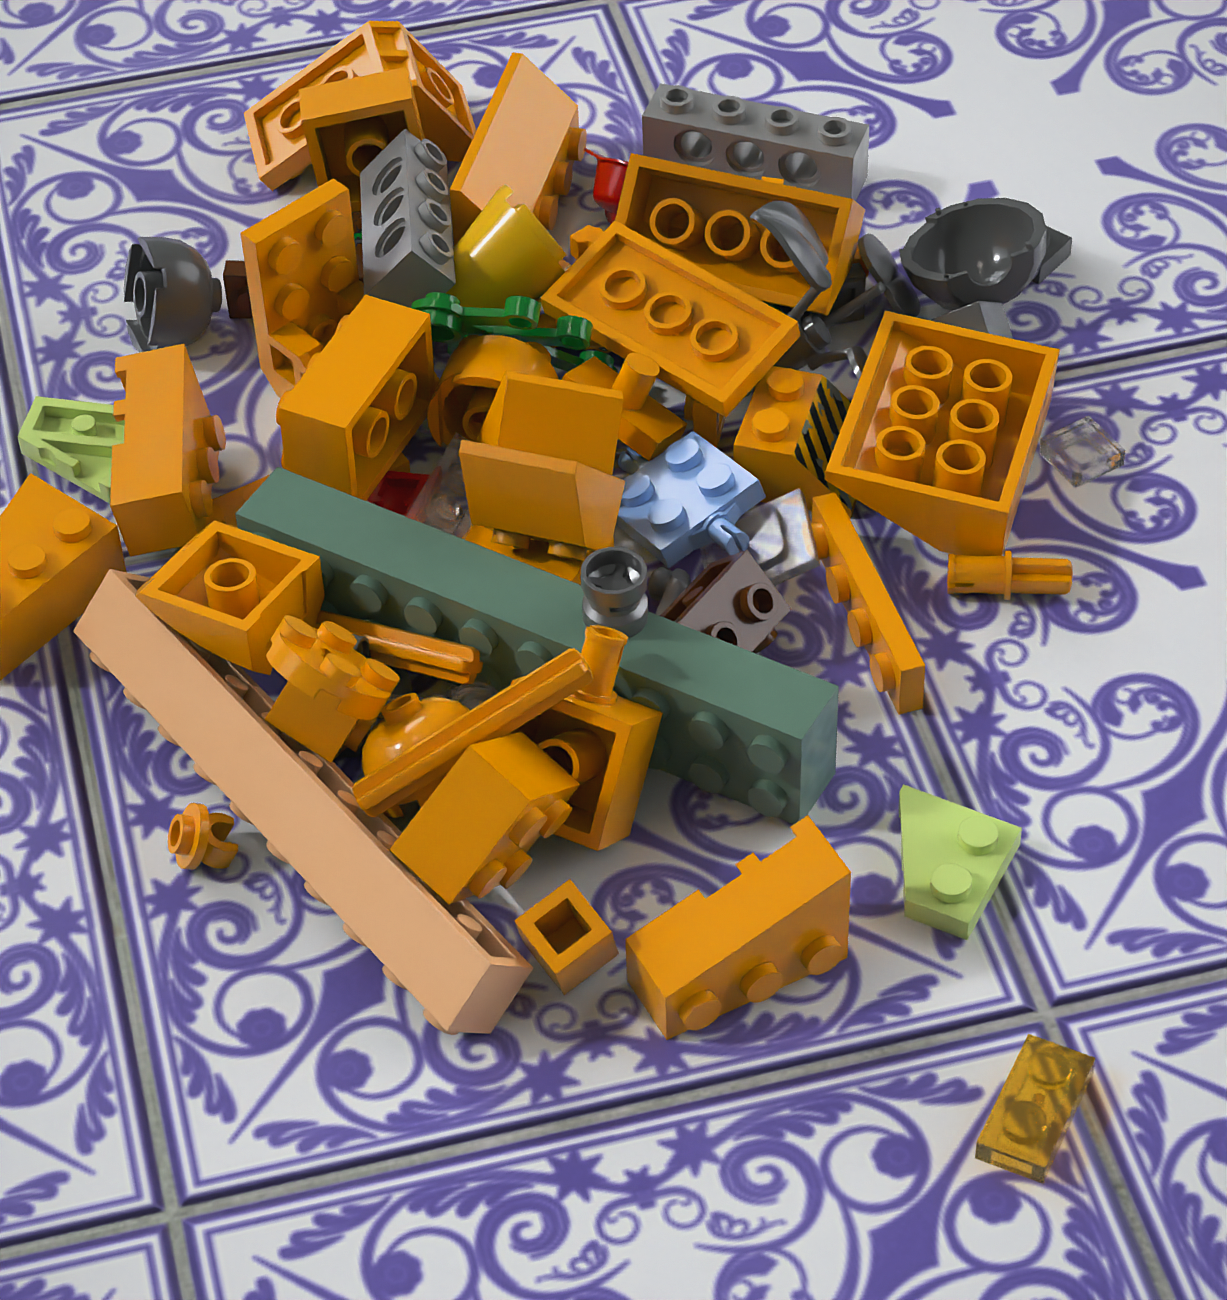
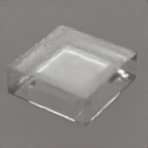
M1090 416L1084 417L1040 439L1039 454L1074 488L1124 465L1125 449Z

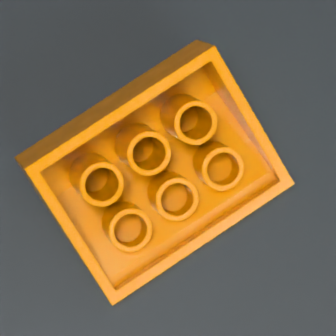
M885 311L825 470L824 480L939 551L955 555L1003 556L1051 403L1060 349Z

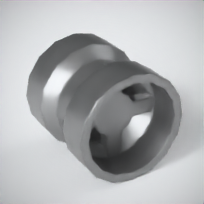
M607 547L596 550L587 556L581 565V588L584 593L582 614L585 626H605L623 632L628 638L633 637L642 631L648 619V598L645 594L647 590V566L643 558L635 551L623 547Z

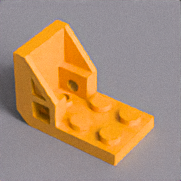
M368 21L243 113L258 177L268 188L274 191L289 179L299 176L312 163L301 123L299 89L408 67L424 138L437 145L444 153L447 161L462 162L476 133L463 87L399 21Z
M334 178L240 233L260 368L279 398L287 390L294 388L306 372L312 356L316 352H321L334 336L341 318L345 315H350L364 297V283L359 280L349 189ZM434 371L436 390V387L439 383V378Z

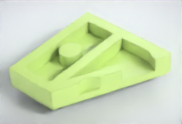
M36 396L17 436L21 454L110 504L112 445L124 443L125 420L116 422L113 416L114 405Z
M903 784L899 791L898 811L901 824L904 916L968 940L1020 846L1022 828Z

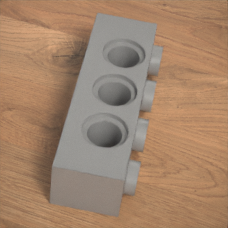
M662 83L659 84L642 115L643 156L761 180L762 176L784 179V185L851 198L855 201L867 179L868 124L848 121L841 117H828L798 111L786 106L767 105L742 100L735 96H722L692 90L684 86H672Z
M404 129L360 172L364 295L411 308L415 300L425 298L428 293H447L456 284L447 159L440 148L428 139L420 141Z

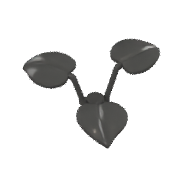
M772 201L754 211L750 218L758 221L774 235L793 264L811 286L793 310L787 314L798 321L801 336L774 366L799 370L808 365L810 370L814 371L824 364L848 359L859 381L868 356L860 346L825 353V347L832 342L828 328L872 301L883 292L895 313L917 317L920 314L921 305L914 288L908 279L899 272L895 259L883 243L873 234L868 233L858 240V248L865 266L877 284L824 319H821L815 313L806 317L803 314L822 291L827 290L832 285L831 275L826 268L829 261L828 254L812 224L799 208L785 201Z

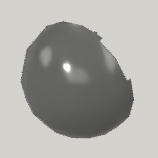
M980 198L950 205L942 210L941 208H936L935 213L925 217L926 223L909 237L904 249H899L902 266L912 285L944 309L954 311L977 301L1002 302L1003 305L1019 296L1037 276L1046 254V225L1043 213L1027 202L1010 198Z

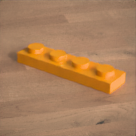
M836 492L813 497L812 524L805 526L806 545L811 558L814 561L821 560L826 569L827 587L835 604L843 603L848 613V627L855 646H864L870 657V671L879 692L887 691L898 715L923 709L925 663Z

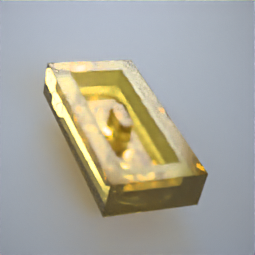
M1028 1034L976 1142L975 1159L1043 1184L1093 1076L1096 1058Z

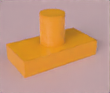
M628 354L619 373L594 356L565 373L562 377L564 381L622 391L624 400L618 439L648 461L663 453L675 441L680 440L688 423L648 395L660 372V368L652 358L644 354Z

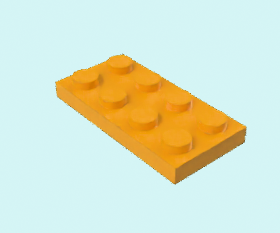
M615 220L540 298L544 313L556 320L562 316H578L589 320L593 324L591 340L624 359L630 353H641L652 358L660 368L657 378L725 417L732 412L801 336L797 320Z

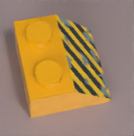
M773 366L755 387L733 444V461L759 479L766 498L760 502L812 511L813 497L836 492L851 519L857 500L824 480L825 470L851 401L822 374Z

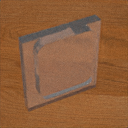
M800 488L745 512L734 525L749 536L750 542L747 550L774 586L820 566L805 495ZM711 542L700 548L704 569L711 562L731 556L716 542Z

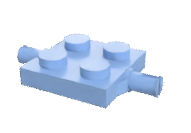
M695 431L672 443L663 453L651 461L646 460L630 447L626 448L629 455L624 451L621 452L618 458V465L630 475L622 479L625 480V486L616 525L664 565L670 568L693 550L708 545L711 542H716L729 555L739 553L738 548L742 551L747 550L750 542L749 536L734 525L745 512L766 498L759 479Z

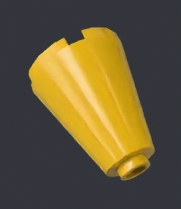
M506 184L495 192L453 248L456 284L447 294L458 298L461 301L460 306L504 309L506 298L510 296H525L536 300L542 297L571 266L570 264L564 270L558 262L567 254L524 203L522 205L518 204L514 208L509 205L506 199L514 192Z

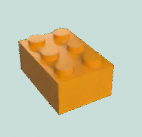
M365 294L351 314L341 318L334 336L321 352H316L312 356L304 375L292 390H287L282 395L278 403L276 422L281 426L283 443L281 464L283 469L364 501L369 498L427 417L428 407L435 392L429 313Z

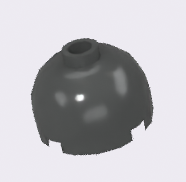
M166 237L137 238L140 244H132L129 249L124 277V302H134L137 320H126L132 345L138 352H145L179 344H185L186 347L198 341L210 324L212 312L220 311L222 305V286L220 280L212 278L207 261L194 247L187 243Z

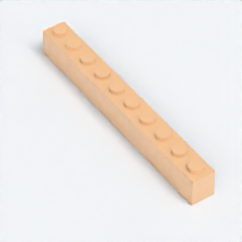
M109 569L73 630L91 650L89 654L90 659L100 668L112 673L125 687L123 693L126 698L138 707L147 710L160 724L158 726L159 733L169 742L181 747L195 762L193 768L200 777L221 789L231 800L229 807L233 813L242 820L253 824L268 840L266 843L268 850L281 861L290 864L306 880L304 883L306 891L316 900L329 905L344 921L343 930L357 943L368 947L384 964L382 971L385 976L397 986L408 990L424 1007V1017L431 1025L450 1035H456L459 1032L491 1034L533 970V967L467 899L450 905L447 904L389 850L402 832L383 813L377 817H370L360 808L352 791L354 783L334 762H328L264 720L275 702L239 665L221 658L188 639L156 616L135 597L137 590L150 577Z

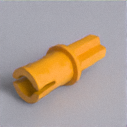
M1005 551L1004 556L948 554L947 594H1003V600H1010L1011 593L1065 595L1070 592L1072 587L1073 568L1071 561L1068 559L1012 557V551Z

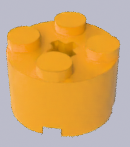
M468 335L460 341L458 347L448 359L427 412L428 426L433 439L440 447L442 442H444L457 453L455 461L461 464L459 456L461 440L476 442L506 370L559 380L555 369L551 365V355L544 346L536 342H523L502 335Z

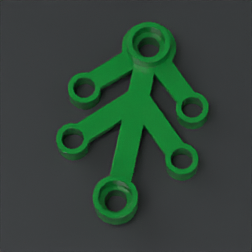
M431 292L426 294L425 298L415 300L411 305L412 309L430 314L432 341L446 343L448 345L447 353L450 356L458 347L460 341L468 335H502L523 342L541 344L551 355V365L566 372L595 356L618 373L617 368L614 367V358L606 353L584 351L577 357L550 347L559 346L574 350L587 349L590 346L593 324L582 317L562 316L558 318L556 328H537L541 304L529 297L510 296L506 298L504 309L460 306L461 301L453 295Z

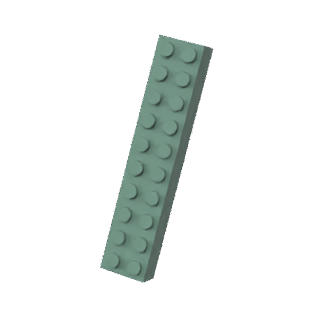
M277 467L235 513L238 529L320 556L325 593L320 610L477 648L480 653V660L483 662V668L481 673H477L474 683L463 685L447 680L443 681L470 691L480 699L488 700L509 687L512 680L528 675L570 648H575L580 653L582 651L586 629L582 614L584 593L581 585L280 467ZM648 612L647 623L642 631L628 638L627 645L624 646L613 691L620 697L663 712L648 768L660 769L692 782L706 792L721 794L753 807L762 815L777 817L792 824L797 823L809 814L836 773L839 686L651 612Z

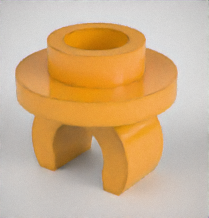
M190 803L182 814H176L172 819L168 832V849L170 853L175 854L178 866L181 869L194 870L203 862L213 868H228L238 852V844L222 841L226 840L233 828L234 818L223 813L209 814L207 807L199 803Z

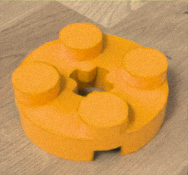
M285 615L265 647L270 648L266 654L269 663L289 683L313 699L317 697L320 690L341 698L334 710L358 719H376L400 680L399 676L385 664L366 658L353 649L357 639L349 631L330 621H323L320 628L316 629L294 616Z

